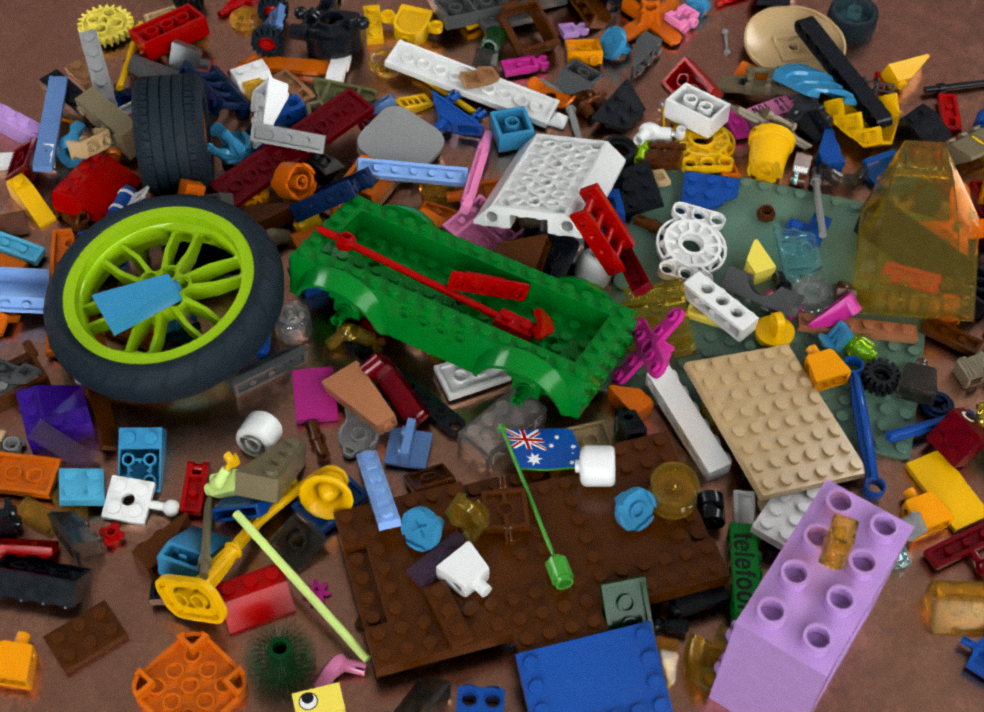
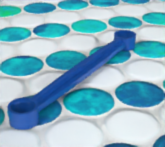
M851 355L847 356L844 362L846 365L852 364L858 368V370L851 369L849 387L861 459L866 471V480L862 487V493L867 499L877 501L883 497L886 483L882 478L878 477L871 424L860 377L864 368V362L861 358ZM867 485H876L880 488L881 492H873Z

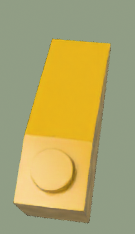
M925 54L888 64L880 75L885 83L895 84L894 90H902L930 56Z
M23 173L6 181L11 198L22 210H25V213L40 229L57 221V218L44 199Z

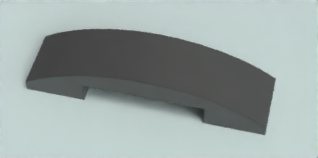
M0 358V381L17 385L27 384L41 374V369L25 362L17 366Z

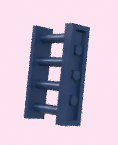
M184 60L178 74L195 73L202 78L208 110L213 116L217 117L222 108L233 110L241 120H248L252 112L250 108L251 101L217 65H212L208 72L196 71L187 60Z

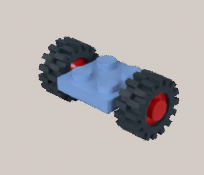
M259 0L257 15L259 14V19H262L264 23L261 24V27L258 25L253 30L251 46H253V51L256 50V54L262 53L261 57L265 55L268 58L271 55L275 57L276 53L279 54L280 50H282L284 38L281 31L284 27L283 23L288 17V1Z

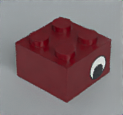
M964 407L952 408L928 434L926 439L953 468L965 467L984 448V427Z

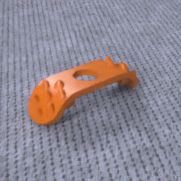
M536 76L528 80L527 87L544 95L549 93L555 94V99L560 100L558 108L567 107L576 98L575 94H564L546 86Z

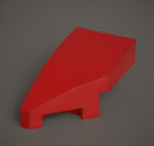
M538 307L533 311L538 324L532 328L536 340L539 341L540 339L544 340L555 330L552 318Z

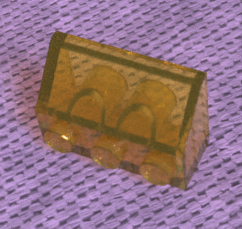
M931 580L924 592L930 633L984 635V582Z

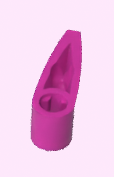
M849 292L832 303L806 325L809 328L833 326L840 320L844 321L862 310V307L853 294Z

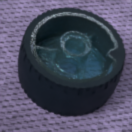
M834 0L829 7L827 17L841 29L846 44L858 45L870 40L878 23L879 10L871 0Z

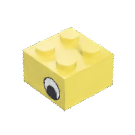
M339 682L292 693L295 712H346Z

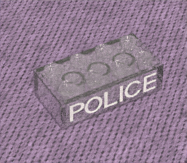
M511 388L458 432V447L488 472L510 453L502 433L498 431V426L505 424L507 429L537 430L545 423L547 408L539 401L529 397L521 407H516L518 402L514 406L511 404L510 398L517 390Z

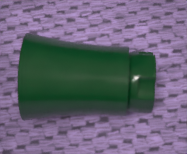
M498 26L488 27L484 31L481 41L482 52L487 55L497 53L506 43L507 37L504 30Z

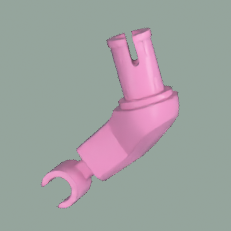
M336 654L324 665L312 684L315 688L332 684L343 672L364 676L365 669L362 668H366V663L360 660L348 659L344 654Z

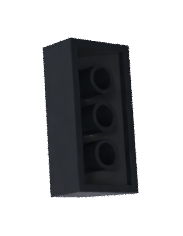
M7 554L0 558V598L12 597L19 602L35 601L39 605L53 604L59 605L62 609H72L83 599L92 575V568Z

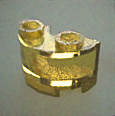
M458 493L444 513L449 517L450 522L454 526L463 528L464 538L473 544L491 522L488 519L490 512L479 500H476L474 503L466 498L467 494Z

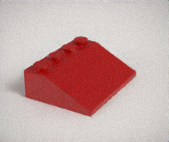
M97 153L87 159H83L51 191L54 210L77 216L79 212L85 211V217L88 213L90 215L89 220L97 222L107 215L108 208L114 202L117 193L122 189L123 185H129L137 191L142 185V180L109 155Z

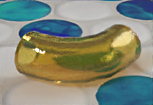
M690 632L684 650L685 670L688 678L696 686L703 690H710L717 675L715 670L707 664V654L712 642Z

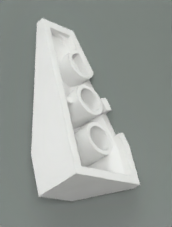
M268 77L253 90L250 108L254 112V117L251 118V123L259 122L274 125L285 102L289 98V84ZM252 141V148L256 149L262 143Z

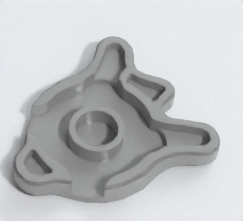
M345 408L346 418L338 430V441L343 457L353 459L356 457V454L366 450H374L383 434H378Z

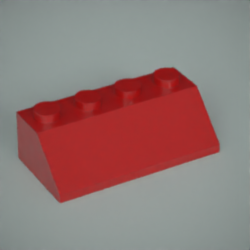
M189 3L128 30L140 54L151 61H156L160 57L170 54L171 44L175 39L190 44L210 34L206 16Z

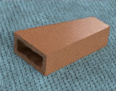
M357 360L321 381L325 392L378 434L390 432L398 424L395 414L370 378L362 371Z

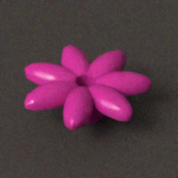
M314 579L313 586L306 584L325 604L323 596L331 595L330 591L324 590L328 586V582L319 585L318 580Z

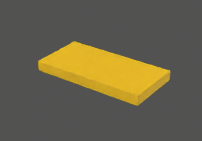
M938 450L906 463L905 469L923 493L932 492L953 514L954 519L949 528L954 534L984 521V504L958 470L953 468Z

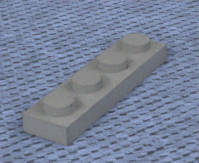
M252 122L250 141L324 154L327 135Z

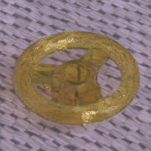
M242 6L231 13L229 22L237 30L251 31L262 24V19H259L258 14V20L254 23L251 16L254 13L257 15V9ZM236 22L247 23L249 26H241Z
M380 49L373 51L369 55L368 65L376 75L383 78H393L399 75L400 72L384 66L385 60L391 51ZM382 55L380 62L373 63L374 57Z

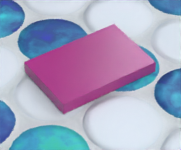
M333 366L292 370L297 425L307 424L306 422L314 419L318 423L338 421L337 401L325 392L321 382L334 374Z

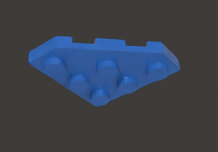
M685 171L680 202L714 211L723 206L724 202L737 198L740 179ZM679 209V214L685 213L682 209ZM694 214L695 218H702L700 214Z

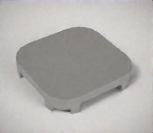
M389 106L383 109L361 131L357 138L356 149L359 156L364 154L374 159L431 164L442 153L444 137L437 128L408 109L401 106Z

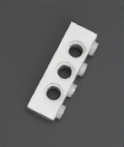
M698 271L683 283L681 296L739 343L756 329L759 317L743 306L737 299L729 295L723 288L711 281L708 276Z

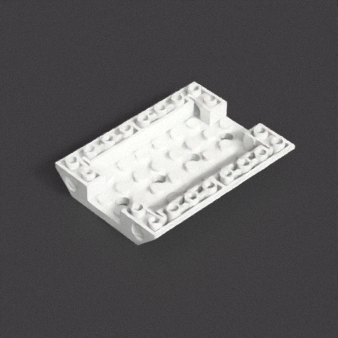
M537 133L520 147L474 218L473 224L506 229L512 227L516 216L520 218H536L537 220L545 219L548 222V234L572 236L578 239L583 238L569 217L570 214L583 210L586 204L579 194L580 189L598 183L606 197H608L626 163V159L608 141Z

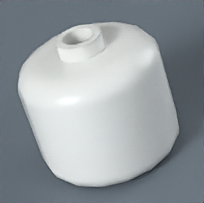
M586 248L581 253L574 269V276L588 279L604 289L612 275L608 276L590 248Z
M253 411L245 418L237 431V445L246 454L258 457L277 445L282 436V425L275 416L266 411Z
M586 445L580 449L579 460H575V473L580 474V482L583 486L611 487L615 484V448L613 446Z

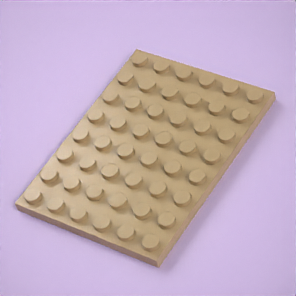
M788 344L685 363L684 370L760 501L822 487L826 479L837 484L866 477L862 460L817 389L813 387L809 376Z

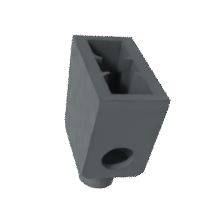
M175 39L171 44L168 67L180 70L184 60H187L196 71H200V69L209 70L211 60L201 58V48Z

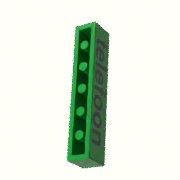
M729 522L726 535L728 571L730 574L731 623L733 620L738 619L763 578V568L759 567L762 557L761 550H758L760 538L749 532L753 524Z

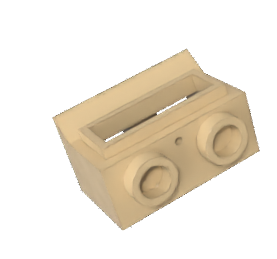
M93 128V136H80L79 141L67 140L66 144L72 161L77 158L87 159L110 148L113 141L109 129Z

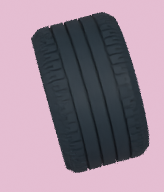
M195 73L139 77L132 84L131 108L136 156L143 187L149 186L148 192L153 195L178 193L180 179L184 178L200 181L206 186L205 191L208 190L209 184L214 181L213 154L207 152L206 144L212 143V137L210 135L209 111L202 78Z

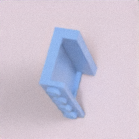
M0 267V312L43 314L44 301L49 284V269Z

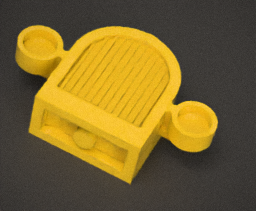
M401 4L397 14H394V11L390 9L381 12V21L393 25L396 42L400 39L419 46L427 40L429 33L440 34L443 32V22L434 20L433 10Z

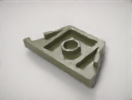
M313 77L316 100H323L324 104L349 87L369 103L378 97L377 89Z

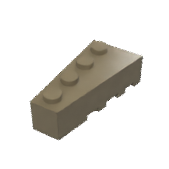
M92 86L75 98L77 103L76 109L82 116H86L97 128L109 129L113 144L130 160L136 157L131 117Z
M286 438L237 470L235 476V495L278 503L305 466L307 442L300 441L297 438Z

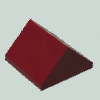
M34 136L14 150L4 178L8 181L23 173L34 184L37 172L33 171L32 165L38 138Z

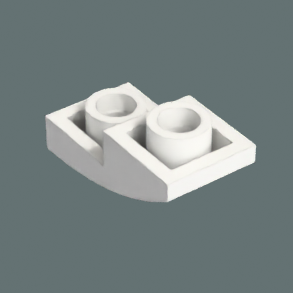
M352 56L331 59L325 79L344 83L345 74L349 71Z

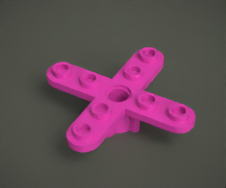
M680 307L671 309L667 317L655 326L653 332L646 319L643 317L635 319L638 322L635 330L632 332V336H634L633 340L637 349L627 357L620 368L614 371L612 378L615 385L623 386L643 364H645L649 375L654 379L660 378L665 373L671 354L675 349L674 346L665 340L683 321L685 317L684 310Z

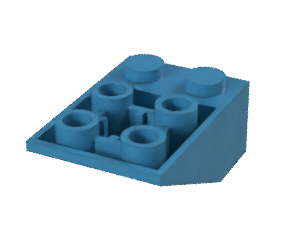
M162 427L119 428L117 476L155 482V492H161L166 457L167 430Z
M192 525L168 540L157 555L160 575L174 574L196 577L199 574L197 564L198 558L201 556L202 528ZM211 532L210 557L213 558L224 548V544L231 542L232 539Z

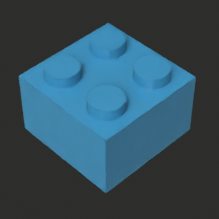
M525 106L490 112L489 128L493 132L498 152L520 149L534 136L535 130Z

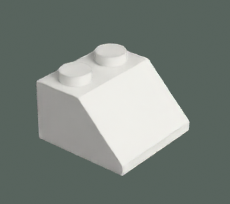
M263 59L230 69L231 81L250 101L253 90L268 77L272 78L270 69Z

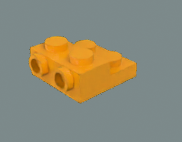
M599 39L565 40L564 46L567 63L576 58L588 66L603 64V49Z

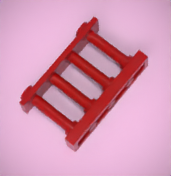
M598 183L581 188L579 194L586 204L583 210L570 214V219L608 276L626 271L620 255L623 250L634 247L635 240Z

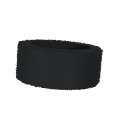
M614 135L605 139L614 148L624 149L629 153L623 156L626 159L623 168L633 164L636 145L630 138Z

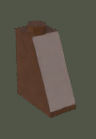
M547 234L500 242L493 252L542 272L552 244Z

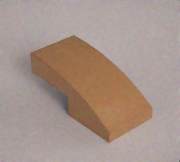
M478 66L476 72H460L458 76L464 89L488 86L498 82L500 79L493 66Z

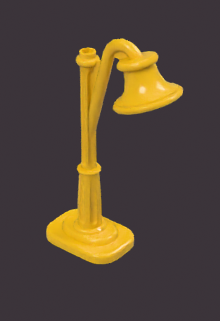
M327 465L311 472L299 483L295 478L279 502L273 503L268 512L261 517L251 518L250 523L259 530L298 495L300 503L307 512L324 520H334L333 512L351 509L354 503L352 491L348 487L349 478L347 473L338 466ZM244 528L231 542H226L224 548L212 558L208 579L199 578V574L196 577L162 574L155 581L157 592L166 607L174 615L185 620L221 624L228 615L227 607L215 587L224 578L236 559L242 556L241 550L252 539Z

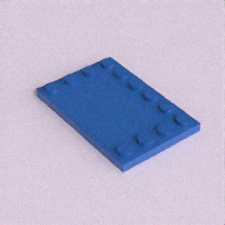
M651 621L514 654L528 712H673Z

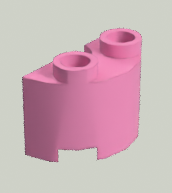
M684 3L678 6L675 12L671 10L665 13L664 20L667 21L668 25L685 34L691 28L697 27L700 12Z

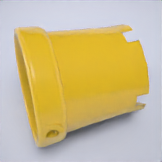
M762 123L750 130L748 136L750 149L747 174L750 178L752 174L756 177V180L776 183L777 178L782 179L788 157L793 152L796 143L794 134L788 128L774 123Z

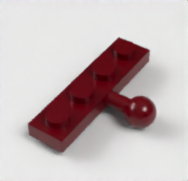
M984 522L925 549L923 555L935 571L970 556L976 564V572L984 577V559L977 552L984 549Z

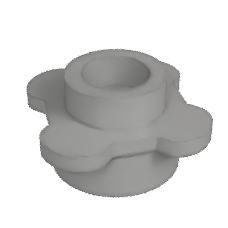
M9 436L4 439L2 443L3 448L0 451L22 454L21 449L25 445V441L16 436Z

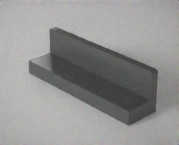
M294 344L238 371L225 380V382L237 398L308 363L307 350L303 345L298 347L297 344Z

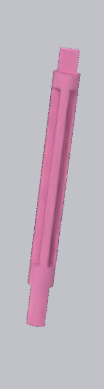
M490 130L484 131L478 143L461 197L458 212L464 215H468L474 204L493 136V132Z

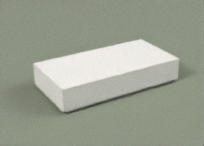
M733 490V522L754 524L756 521L755 491Z

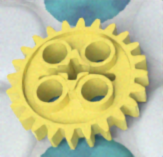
M108 4L105 7L99 5L97 9L92 7V11L86 10L87 14H81L82 18H78V33L96 29L100 45L103 44L104 48H106L107 44H110L111 47H113V43L119 45L120 40L125 42V37L130 38L128 30L134 28L131 12H127V9H122L121 6L115 8V4L111 7Z

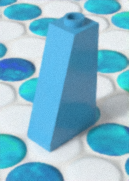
M169 274L92 295L114 336L183 300L179 293L182 291L177 279L172 280Z

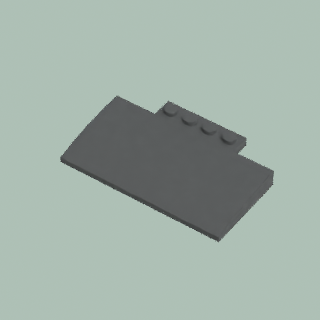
M427 0L437 18L443 22L446 30L478 24L483 31L491 26L501 28L497 17L502 9L503 3L514 1ZM517 0V1H518L519 3H521V2H525V1H529V0ZM568 0L538 1L544 10L567 5ZM529 13L507 18L511 27L534 23Z

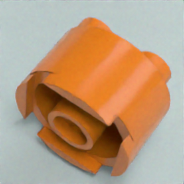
M281 162L274 172L271 187L282 199L300 201L314 194L317 181H314V175L316 174L309 164Z

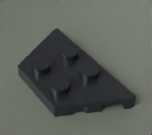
M626 79L590 118L589 122L594 124L596 121L605 124L604 127L615 129L624 134L645 112L646 108L629 79Z

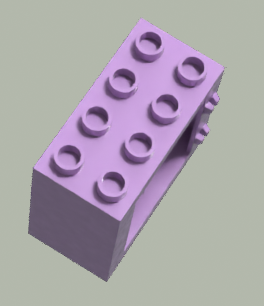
M826 479L737 620H733L730 628L726 631L725 637L728 644L725 653L721 654L719 661L714 665L717 675L709 698L731 712H813L872 611L914 526Z

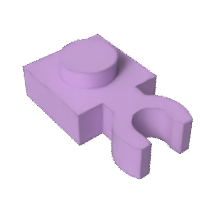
M573 22L558 24L557 31L563 39L579 38V35H588L589 28H585V23L575 25Z

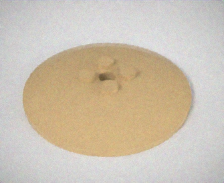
M798 5L773 6L758 12L747 23L743 36L745 50L758 67L776 68V66L781 67L787 64L800 63L828 74L795 31V21L813 16L844 55L847 48L841 29L830 18L816 10Z

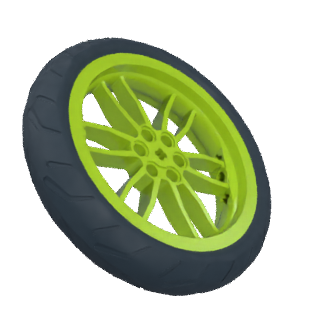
M176 194L152 197L127 205L95 222L69 246L58 262L47 286L43 308V318L50 347L62 367L75 380L86 388L111 399L133 403H158L176 401L197 395L236 374L254 358L270 337L281 313L284 301L283 264L276 245L261 224L240 208L227 202L207 196ZM182 242L190 243L187 251L175 266L174 259L179 244ZM203 243L218 247L233 256L206 264L191 271L197 261ZM167 244L164 250L161 269L157 271H152L138 255L150 248ZM130 259L144 273L140 277H136L120 270L118 267ZM240 269L241 271L239 275L208 282L233 270ZM110 274L124 285L164 274H169L172 280L177 279L182 288V291L179 293L183 300L134 325L124 351L108 348L94 337L95 334L111 330L104 317L89 323L90 316L101 313L95 301H93L92 295L98 292ZM239 288L236 299L222 319L209 308L195 301L220 296ZM189 314H193L208 320L215 326L205 334H201L186 320V317ZM172 320H177L189 336L195 339L178 348L161 352L165 342L168 323ZM155 326L149 351H146V353L137 351L142 340L150 329Z

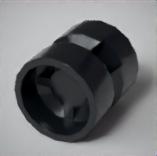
M716 490L699 492L696 495V506L706 529L717 530L725 526L723 493Z

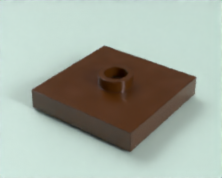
M443 463L403 476L405 484L412 493L456 482L455 476Z

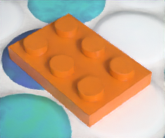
M0 451V494L51 499L58 480L59 468H62L63 465L62 459Z

